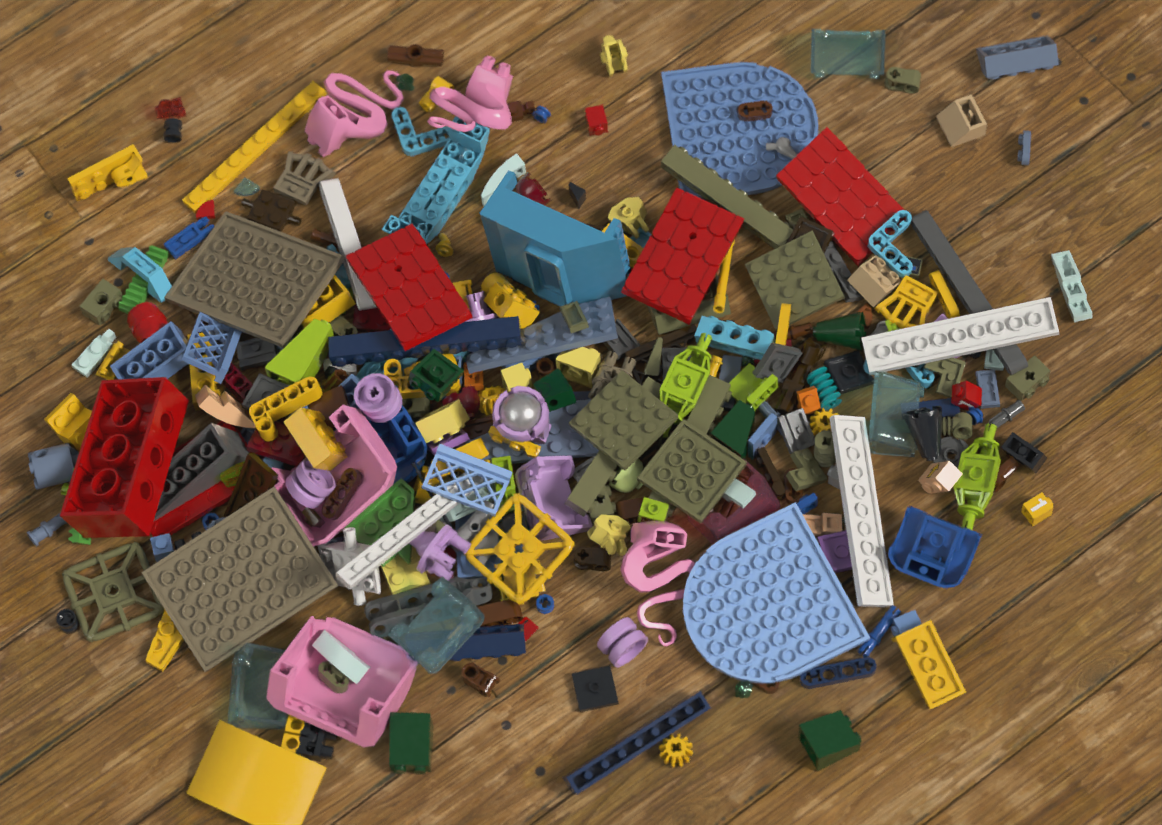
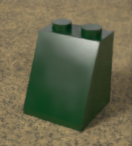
M739 400L711 432L712 439L743 460H746L748 439L752 436L754 430V408L749 403Z
M841 710L799 725L798 739L817 772L860 750L861 737L857 731L854 732L852 730L850 718L847 714L844 715Z
M390 712L389 766L390 770L394 771V773L404 774L406 771H411L415 774H425L426 772H431L434 727L431 713Z

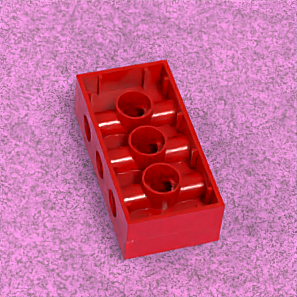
M166 377L101 381L60 513V517L84 538L144 537L150 535L189 402Z

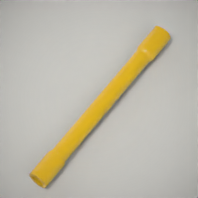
M735 240L720 266L717 292L713 305L715 313H723L725 309L726 289Z

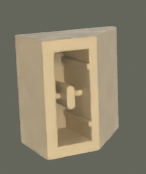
M972 94L953 101L936 116L951 147L982 137L986 133L987 123Z
M875 255L862 264L847 281L874 307L886 298L902 280L896 272L886 265L882 258Z

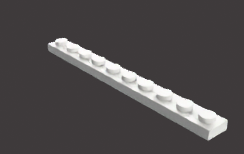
M465 472L458 478L466 476ZM478 475L472 477L475 486L484 483L482 477ZM468 479L459 482L462 490L472 487ZM456 484L446 487L449 493L455 494L459 492ZM474 491L469 492V493H466V494H465L466 498H467L470 494H472ZM436 494L336 573V578L350 590L459 503Z

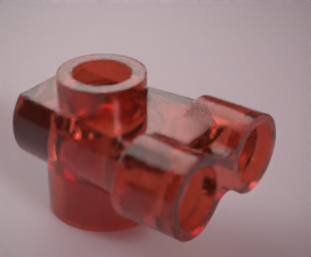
M180 97L173 98L172 101L163 99L159 102L158 106L154 107L158 119L166 120L171 117H186V111Z

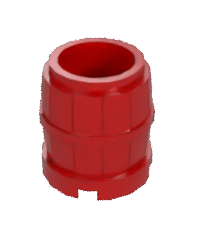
M143 302L136 305L127 316L129 328L139 344L168 324L166 316L151 302Z

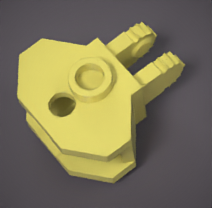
M605 36L603 38L604 44L602 45L603 52L600 53L602 63L606 64L609 77L613 76L614 71L621 69L623 73H626L628 71L626 61L628 55L625 46L623 47L621 39L615 40L613 36Z
M639 197L626 198L611 208L608 216L609 221L612 222L613 218L621 220L623 231L628 232L629 235L632 234L635 239L639 237L637 229L640 227L645 232L649 231L648 226L644 222L647 212Z
M601 514L595 519V525L587 532L589 539L598 543L601 548H606L609 555L616 554L617 551L620 556H624L627 552L624 539L631 529L629 523L619 516Z

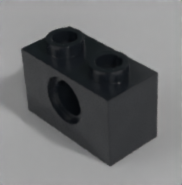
M1014 432L1011 433L1001 447L1006 454L1013 456L1019 463L1035 474L1047 460L1043 452Z

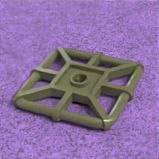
M129 543L103 554L101 552L97 553V556L75 564L63 571V583L71 601L70 607L75 612L82 633L87 638V641L102 640L124 630L127 632L132 627L164 613V607L151 587L150 589L156 603L136 596L133 587L147 582L145 577L142 575L130 580L127 570L136 553L143 571L150 567L140 543ZM128 552L122 566L108 572L105 561ZM99 563L104 573L92 579L76 574V572ZM71 580L89 585L93 595L78 600ZM110 588L118 589L115 595L108 594L111 591ZM96 602L99 613L91 629H89L82 608ZM137 603L153 609V611L127 621L123 608ZM118 610L123 623L97 633L105 615Z

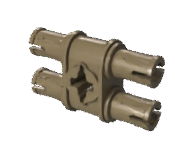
M608 351L604 362L598 366V372L592 380L593 387L588 395L589 399L592 400L622 370L633 378L632 371L636 365V360L631 358L630 363H628L630 357H626L622 367L618 368L614 366L618 355L613 352L612 357H610L612 351Z

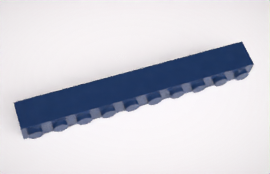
M519 316L463 322L407 351H404L392 330L328 337L329 358L332 366L338 367L348 364L361 365L366 362L380 363L389 359L420 358L427 356L433 349L441 354H458L466 351L496 350L503 347L514 348L522 345Z

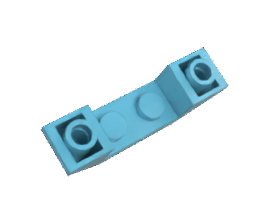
M136 247L121 248L108 257V261L120 271L128 266L147 281L148 293L160 303L166 300L164 297L172 287L167 276L159 265Z

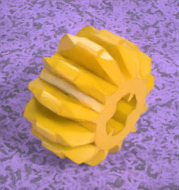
M492 385L490 388L485 387V390L479 391V410L481 413H485L486 416L492 414L493 405L498 396L506 391L505 388L500 386L493 387Z
M822 408L821 413L816 410L814 416L810 417L811 423L809 424L813 435L815 436L824 430L831 431L829 417L839 414H832V409L825 412V409Z
M680 733L677 734V738L670 734V740L664 738L662 740L663 744L659 746V750L662 751L660 758H665V764L671 762V767L673 768L676 763L683 767V761L689 763V756H693V751L690 750L693 745L692 743H687V736L681 739Z

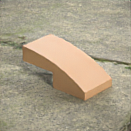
M822 513L821 516L802 514L814 536H823L842 531V514Z

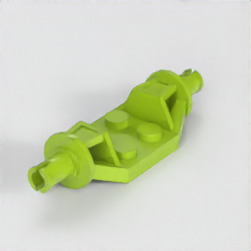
M701 333L696 346L690 345L686 350L674 357L661 385L659 400L665 405L668 404V407L676 412L679 417L673 423L674 425H679L683 418L696 406L710 375V360L712 357L707 352V348L713 338L709 334L706 338V333ZM672 425L663 433V438L668 437Z
M989 423L985 424L983 437L975 438L974 442L961 453L958 470L962 475L953 487L958 502L957 512L964 516L961 527L973 530L975 519L984 517V510L993 496L1001 462L999 455L1000 444L994 440L997 426L991 424L989 427ZM978 449L981 450L980 454H975Z

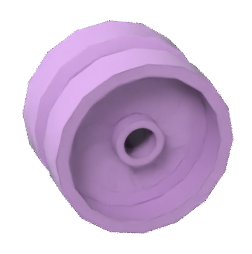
M381 373L365 376L358 382L354 390L356 405L373 422L383 423L393 419L402 407L400 391L388 376Z
M308 458L304 459L285 480L287 490L291 496L303 506L312 509L317 508L336 487L335 479L330 471L314 468Z
M629 617L623 618L612 625L597 643V647L603 654H609V661L617 668L624 666L634 659L648 642V637L641 630L636 631L637 625Z

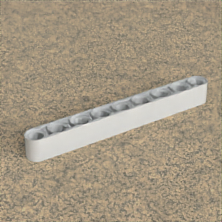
M338 178L319 181L320 193L340 254L345 258L343 262L358 309L362 311L377 308L346 259V255L354 253L361 248L340 181Z

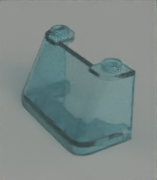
M821 29L811 30L810 74H814L815 78H825V74L869 75L870 79H880V75H884L885 30L872 31V33L869 30H826V32Z
M875 371L869 428L870 454L915 457V450L918 451V448L904 420L903 414L919 408L920 398H924V387L921 386V382L883 371Z
M443 576L432 585L431 593L434 598L408 626L404 623L395 625L388 634L393 641L430 674L437 673L484 621V614L475 604Z
M245 643L235 653L232 664L228 724L242 729H283L286 726L288 714L274 708L266 699L270 671L286 650Z

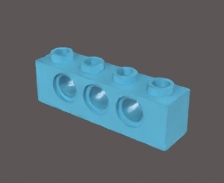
M701 316L694 335L698 343L701 333H706V338L709 334L713 339L708 347L761 360L771 343L776 342L774 334L768 330L760 331L749 325L741 326L733 321H721L714 316ZM716 331H722L720 334H714ZM739 335L737 339H732L733 336ZM752 340H758L754 344L750 343Z

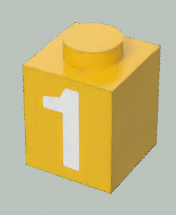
M1040 493L1025 502L1021 512L1033 527L1052 515L1054 505L1049 497H1045L1043 493Z

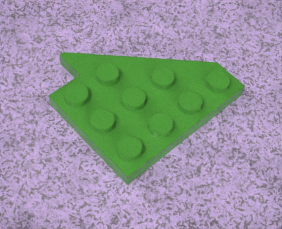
M402 478L399 479L345 528L353 527L356 529L357 543L374 544L414 512V489ZM408 543L385 561L382 566L384 567L397 555L410 564L412 545Z

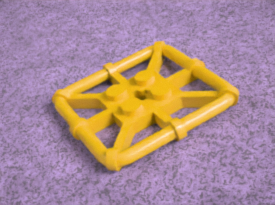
M514 493V496H511L500 507L495 517L492 516L491 519L488 518L485 521L484 527L469 542L472 544L464 556H466L471 565L487 578L488 583L494 584L510 600L518 603V605H522L535 594L548 578L550 579L553 576L552 573L566 559L575 546L571 537L550 519L551 516L548 513H543L528 498L520 495V493ZM515 504V525L506 534L496 524ZM521 504L539 519V522L530 532L522 526ZM546 525L563 542L543 544L535 536ZM491 529H494L503 537L494 548L474 550ZM522 544L523 552L515 553V547ZM563 549L546 569L536 561L545 550ZM497 555L503 563L492 573L474 556ZM533 564L542 574L524 593V573ZM508 567L517 573V594L499 579Z

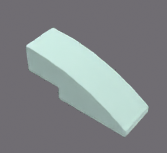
M517 153L503 163L491 176L481 194L483 206H485L508 170L515 173L516 179L526 173L525 163Z
M326 630L321 633L312 645L330 663L356 684L370 668L354 652Z

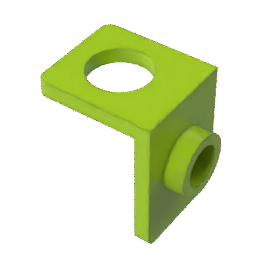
M644 497L638 522H641L642 517L656 521H665L669 504Z

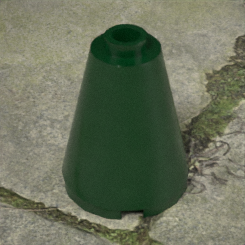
M857 312L817 322L816 326H813V337H816L819 342L863 350L862 337H866V332H864V326H866L865 315L863 312Z

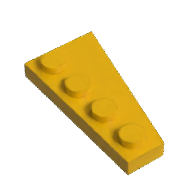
M165 609L145 660L147 664L162 672L184 641V638Z

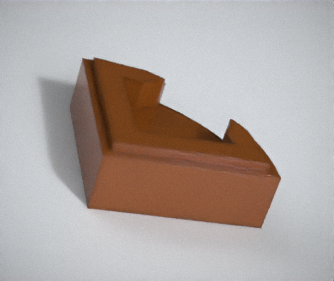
M866 303L857 312L864 313L866 326L864 327L868 329L872 323L873 315L870 305Z

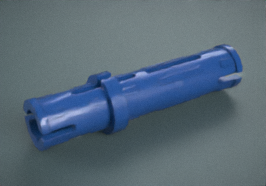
M891 605L873 631L868 633L870 640L863 643L857 650L861 654L866 649L862 657H869L874 647L881 643V638L892 625L893 619L901 614L899 609L892 614L896 606Z

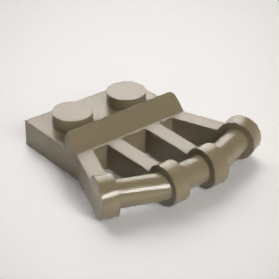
M288 151L285 170L273 189L274 192L307 206L319 187V181L332 179L335 176V172L333 169H329L320 158L315 159L308 153L294 154V152ZM301 161L294 173L291 172L292 162ZM306 165H312L305 178L300 176ZM320 169L323 172V174L314 181H311L316 172Z

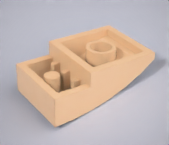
M204 385L195 395L198 406L213 417L235 426L256 428L249 411L242 408V405L226 391L219 396L207 385Z

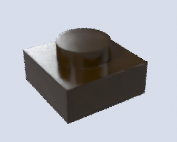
M306 507L302 511V514L305 516L304 520L309 526L320 528L325 523L314 509Z

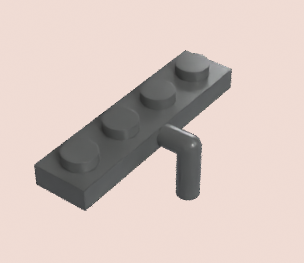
M831 240L824 255L845 296L844 300L846 303L860 301L863 296L847 281L851 273Z

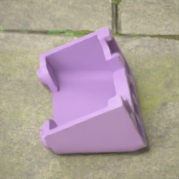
M572 456L535 457L516 471L515 479L520 495L528 498L543 513H548L551 516L550 519L568 535L588 531L592 527L589 515L586 513L583 517L565 505L566 500L571 494L567 479L571 478L575 471ZM523 505L531 531L539 522V519ZM545 525L535 537L539 541L558 538L559 536Z

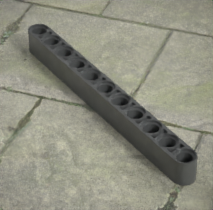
M924 210L912 216L911 226L968 313L974 314L992 310L993 308L930 213ZM1017 344L993 349L1011 376L1028 367V362Z

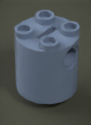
M70 443L28 453L29 468L31 474H34L35 477L34 484L36 490L71 481L73 468H75L79 452L71 447Z

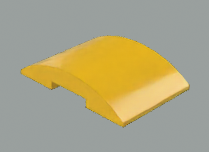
M219 720L186 794L253 825H302L327 767Z

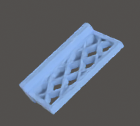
M439 443L422 489L495 517L511 479L512 471ZM437 460L446 463L448 468L438 471L436 467ZM460 468L464 470L466 476L457 479L453 470ZM450 472L453 480L444 483L441 475ZM478 475L483 478L484 483L475 486L472 477ZM438 477L441 484L434 487L428 485L430 479ZM468 479L472 487L462 490L459 482ZM495 482L503 485L502 489L495 493L490 484ZM456 484L459 492L455 494L449 493L446 487ZM487 486L490 495L481 498L477 489ZM474 491L478 499L474 501L467 500L465 494ZM492 498L495 503L494 509L485 507L483 501Z

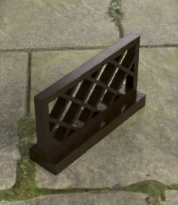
M695 324L662 336V348H687L685 347L687 341L695 338L694 335L697 330ZM657 339L626 351L624 359L630 357L628 363H630L631 358H634L636 363L641 361L647 364L648 360L645 359L650 357ZM662 364L660 365L659 376L662 370ZM634 366L632 373L636 382L641 386L643 385L644 377H650L662 385L663 380L659 379V376L644 375L643 372L636 370Z

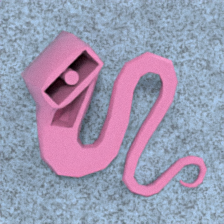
M487 55L476 66L468 83L465 96L456 90L446 87L435 88L430 92V99L436 105L452 113L467 125L458 124L440 117H429L427 122L436 128L447 126L460 132L472 131L476 123L494 129L506 130L512 124L511 114L506 102L513 78L510 75L511 65L502 62L497 69L493 67L496 59Z
M385 71L383 74L384 82L397 98L396 101L390 102L371 92L349 76L341 73H330L324 80V86L328 95L319 98L309 114L305 127V132L309 135L307 141L311 145H318L320 147L319 153L325 157L330 155L332 151L339 149L346 139H372L379 137L384 133L387 121L384 111L378 105L394 109L399 107L404 99L400 90L388 78V75L398 77L399 81L397 84H399L402 80L400 74L395 71ZM335 82L349 85L374 103L341 90L335 85ZM336 101L361 112L362 114L368 116V118L359 116L358 114L341 106Z
M666 521L633 523L630 532L633 544L622 558L620 571L624 581L638 592H650L666 585L681 573H690L696 563L690 559L677 561L650 577L645 576L642 572L643 567L650 562L684 548L687 533L680 526ZM685 589L651 597L638 606L637 617L641 625L646 628L670 631L672 637L667 643H664L660 635H658L659 642L663 646H669L675 642L677 637L676 631L670 624L647 621L644 616L645 609L657 603L683 599Z

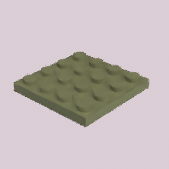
M813 231L745 264L776 331L778 329L782 303L791 304L789 325L845 298Z
M622 370L569 422V426L626 471L679 417L676 412Z
M683 419L640 473L637 480L701 524L747 465V462Z

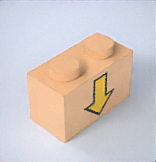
M950 461L931 463L918 481L928 493L947 492L961 477L962 473Z

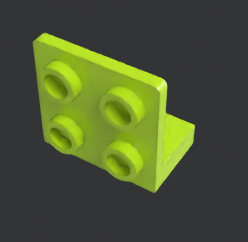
M749 363L729 382L731 384L730 391L732 392L731 397L737 402L739 400L744 403L747 402L756 410L778 388V378L774 374L764 379L756 378L752 373L755 367Z

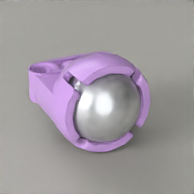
M524 386L512 387L509 393L506 390L500 394L493 405V426L496 427L503 437L516 442L546 443L551 429L549 409L544 397L538 391Z

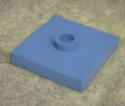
M770 413L748 439V457L752 460L757 456V449L765 447L777 433V416Z

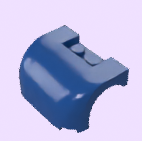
M402 405L399 413L387 422L376 423L369 420V423L382 439L396 462L397 470L393 485L401 478L407 484L417 476V473L411 463L415 462L418 470L421 471L427 456L426 442Z
M909 505L899 532L889 548L888 556L891 563L897 570L938 587L950 588L959 585L970 568L983 534L927 514L928 512Z

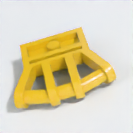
M905 276L895 292L879 303L875 310L881 313L886 320L889 319L892 323H896L899 329L918 326L916 324H909L918 310L921 312L919 325L925 324L926 314L938 297L939 292L909 276ZM898 299L900 302L891 314L886 307ZM905 304L912 308L902 321L897 317Z

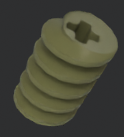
M828 430L819 432L815 437L814 458L819 466L823 468L830 467L836 463L832 432Z

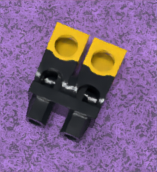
M288 715L281 747L309 760L321 762V759L333 758L334 747L325 745L326 740L336 741L338 736L292 715Z

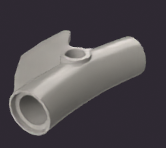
M487 500L483 501L485 507L494 509V504ZM476 510L467 522L456 531L458 532L457 535L470 542L484 527L485 521L488 518H492V515ZM491 529L474 550L494 548L498 544L499 534L494 529ZM450 545L456 553L460 551L454 546ZM491 555L479 556L478 560L485 565Z

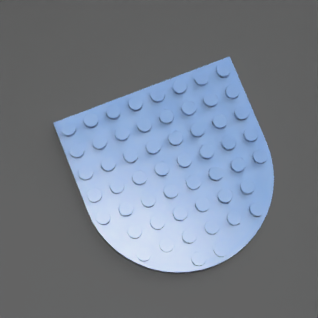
M796 502L717 541L695 563L686 582L683 597V614L687 632L692 643L710 665L737 680L759 684L789 680L870 640V636Z

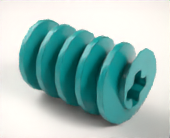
M821 367L812 371L806 381L810 387L815 386L817 388L821 409L829 410L842 402L841 399H838L841 394L840 392H835L837 386H831L834 381L833 379L828 380L831 375L830 373H825L827 367Z

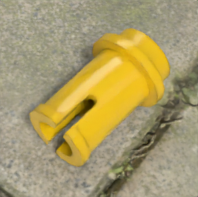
M712 355L710 375L716 377L720 365L723 364V359Z

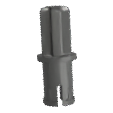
M1017 400L1009 407L1002 408L1000 413L989 420L990 426L994 424L998 428L1007 421L1011 422L1013 417L1025 410L1023 403Z

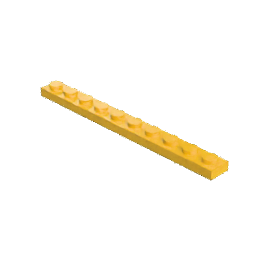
M312 81L182 199L183 203L196 214L198 208L204 202L212 200L309 112L319 98L326 96V91L316 82Z

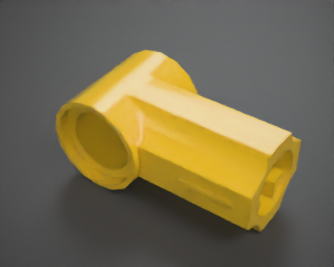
M437 76L432 81L429 91L419 101V105L426 112L432 113L438 105L430 99V92L439 87L454 90V85Z

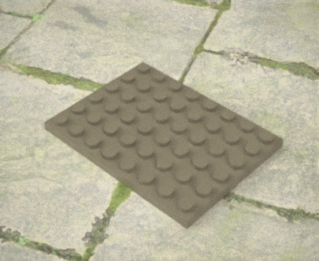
M225 211L164 298L169 303L197 314L199 312L204 313L219 323L285 348L345 261V258L341 254Z
M275 486L141 572L205 672L339 586Z

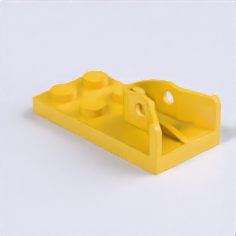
M134 144L69 177L68 181L78 202L81 199L88 198L97 191L105 189L114 182L118 187H126L140 180L147 179L148 175L141 164L142 157Z
M931 620L892 638V642L898 644L929 710L966 693Z

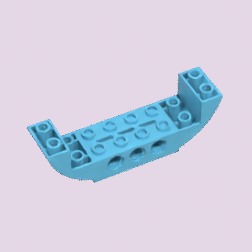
M456 116L452 121L458 124L467 125L464 121H462ZM476 123L472 131L467 132L456 131L448 127L450 139L400 216L397 218L391 215L382 231L391 234L413 223L426 244L435 236L437 237L474 179L487 145L490 128Z

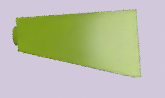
M313 319L266 365L267 376L288 386L306 377H315L329 353L328 337L334 336L331 324L325 320Z

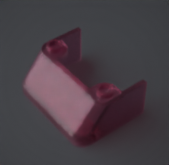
M748 462L741 473L749 477L747 486L755 491L756 496L744 508L739 507L727 519L720 513H711L701 524L688 515V521L712 544L780 510V502L770 485Z

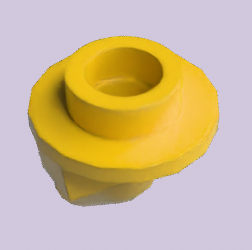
M441 233L439 235L441 241L436 245V251L443 257L451 256L454 251L450 246V240L445 233Z

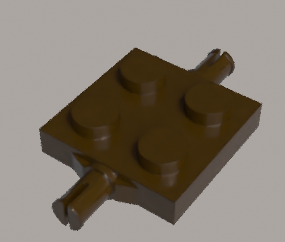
M264 189L261 190L255 201L243 198L241 203L242 206L251 208L246 217L248 220L280 232L289 222L299 226L302 218L292 215L296 207L295 200Z

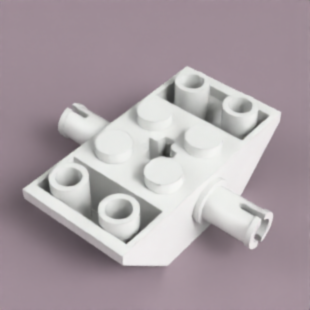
M353 527L343 529L344 542L321 544L318 546L319 556L337 584L343 587L346 586L336 578V573L371 546L357 543L356 529ZM379 567L351 588L354 605L366 604L364 591L376 594L381 593Z

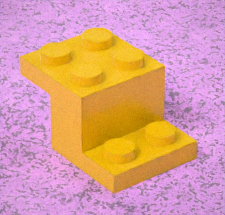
M70 393L44 420L64 444L70 443L71 447L80 452L92 410L85 408L78 398Z

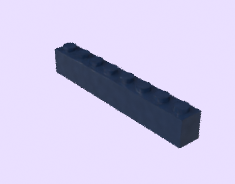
M695 691L562 778L572 794L577 795L711 707L702 692Z

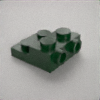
M433 349L410 371L408 381L414 389H421L425 392V396L429 400L439 402L450 391L451 386L463 375L464 370Z

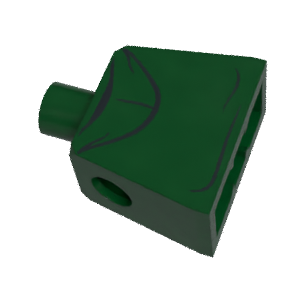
M559 368L533 384L534 389L544 397L549 412L577 403L572 387Z

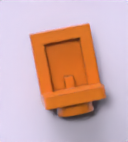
M467 362L463 363L464 387L474 386L477 391L484 390L483 371L469 374Z
M815 386L796 391L799 402L797 409L803 408L806 415L813 414L816 410L821 409Z

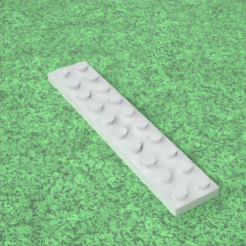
M1051 297L866 336L862 337V343L869 374L873 375L1059 335V329Z
M833 415L829 418L857 603L860 607H890L894 603L865 417Z

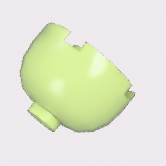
M637 459L626 471L619 467L616 470L617 474L614 482H609V485L623 493L631 492L635 488L639 490L643 484L637 480V477L644 470L643 463Z

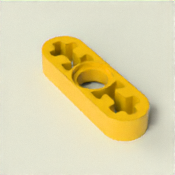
M937 270L929 273L931 285L935 291L939 292L938 299L948 319L960 317L959 309L941 272Z
M781 304L775 342L777 344L786 345L791 304Z

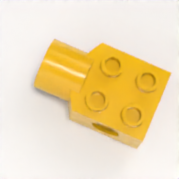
M492 273L483 280L481 290L485 291L486 296L483 301L499 318L519 316L522 329L532 325L540 312L535 308L536 304L526 298V294L523 291L515 290L510 282L500 273Z

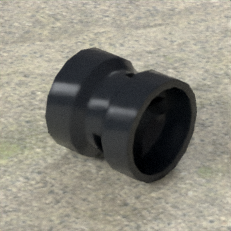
M175 118L166 119L164 121V129L166 130L163 133L164 141L168 143L180 142L182 140V133L180 132L182 130V121Z
M63 609L58 612L56 621L61 631L66 634L74 633L79 627L75 613L70 609Z

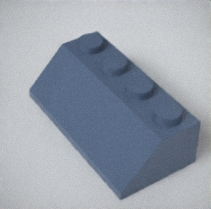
M1048 35L976 48L982 72L989 79H998L1001 75L1006 74L1007 76H1015L1018 72L1023 71L1031 73L1039 68L1047 70L1059 65L1057 44Z

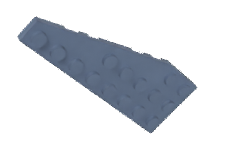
M611 297L579 304L589 328L571 334L561 312L522 329L521 346L514 348L503 347L496 350L484 349L467 355L466 360L469 374L617 339L618 335Z
M590 399L578 400L575 404L549 412L551 429L546 443H534L541 446L538 457L572 456V458L597 455L599 450L569 426V422L591 401ZM489 433L466 442L467 444L481 437L489 452V456L481 460L488 459L491 461V464V458L511 456L512 464L526 463L534 459L528 457L522 449L516 451L511 449L509 444L504 442L499 444L492 441Z

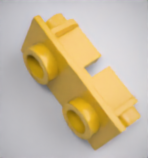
M117 341V343L112 345L96 372L97 376L106 380H114L116 375L110 365L130 352L129 349L123 347L124 344Z

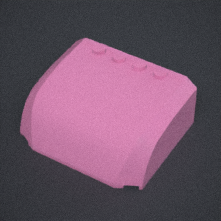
M342 405L329 416L337 428L334 437L345 447L344 452L348 456L330 471L335 479V483L337 484L343 472L348 468L356 469L362 474L360 485L338 519L331 520L322 514V507L329 497L328 495L317 508H313L325 523L320 528L309 526L304 520L305 516L302 514L306 507L291 496L285 484L286 478L297 467L295 466L291 471L272 467L279 474L274 486L313 546L329 542L385 493L395 480L397 465L393 456L358 408ZM345 489L340 490L339 499L345 496Z
M311 616L271 669L266 699L274 708L363 747L374 746L390 723V712H397L405 700L412 684L418 661H413L405 648L375 635L372 636V634L338 619L326 617V620H319ZM324 630L370 666L369 670L357 684L349 679L348 690L344 693H335L318 677L319 664L328 660L312 645Z

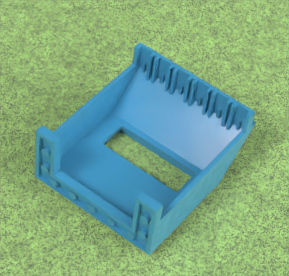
M508 170L480 212L496 272L502 273L506 277L509 276L512 280L531 288L537 296L560 307L575 301L581 304L611 297V300L626 297L627 295L622 294L621 291L631 273L621 220L613 218L605 232L597 230L513 192L512 190L517 184L515 173Z

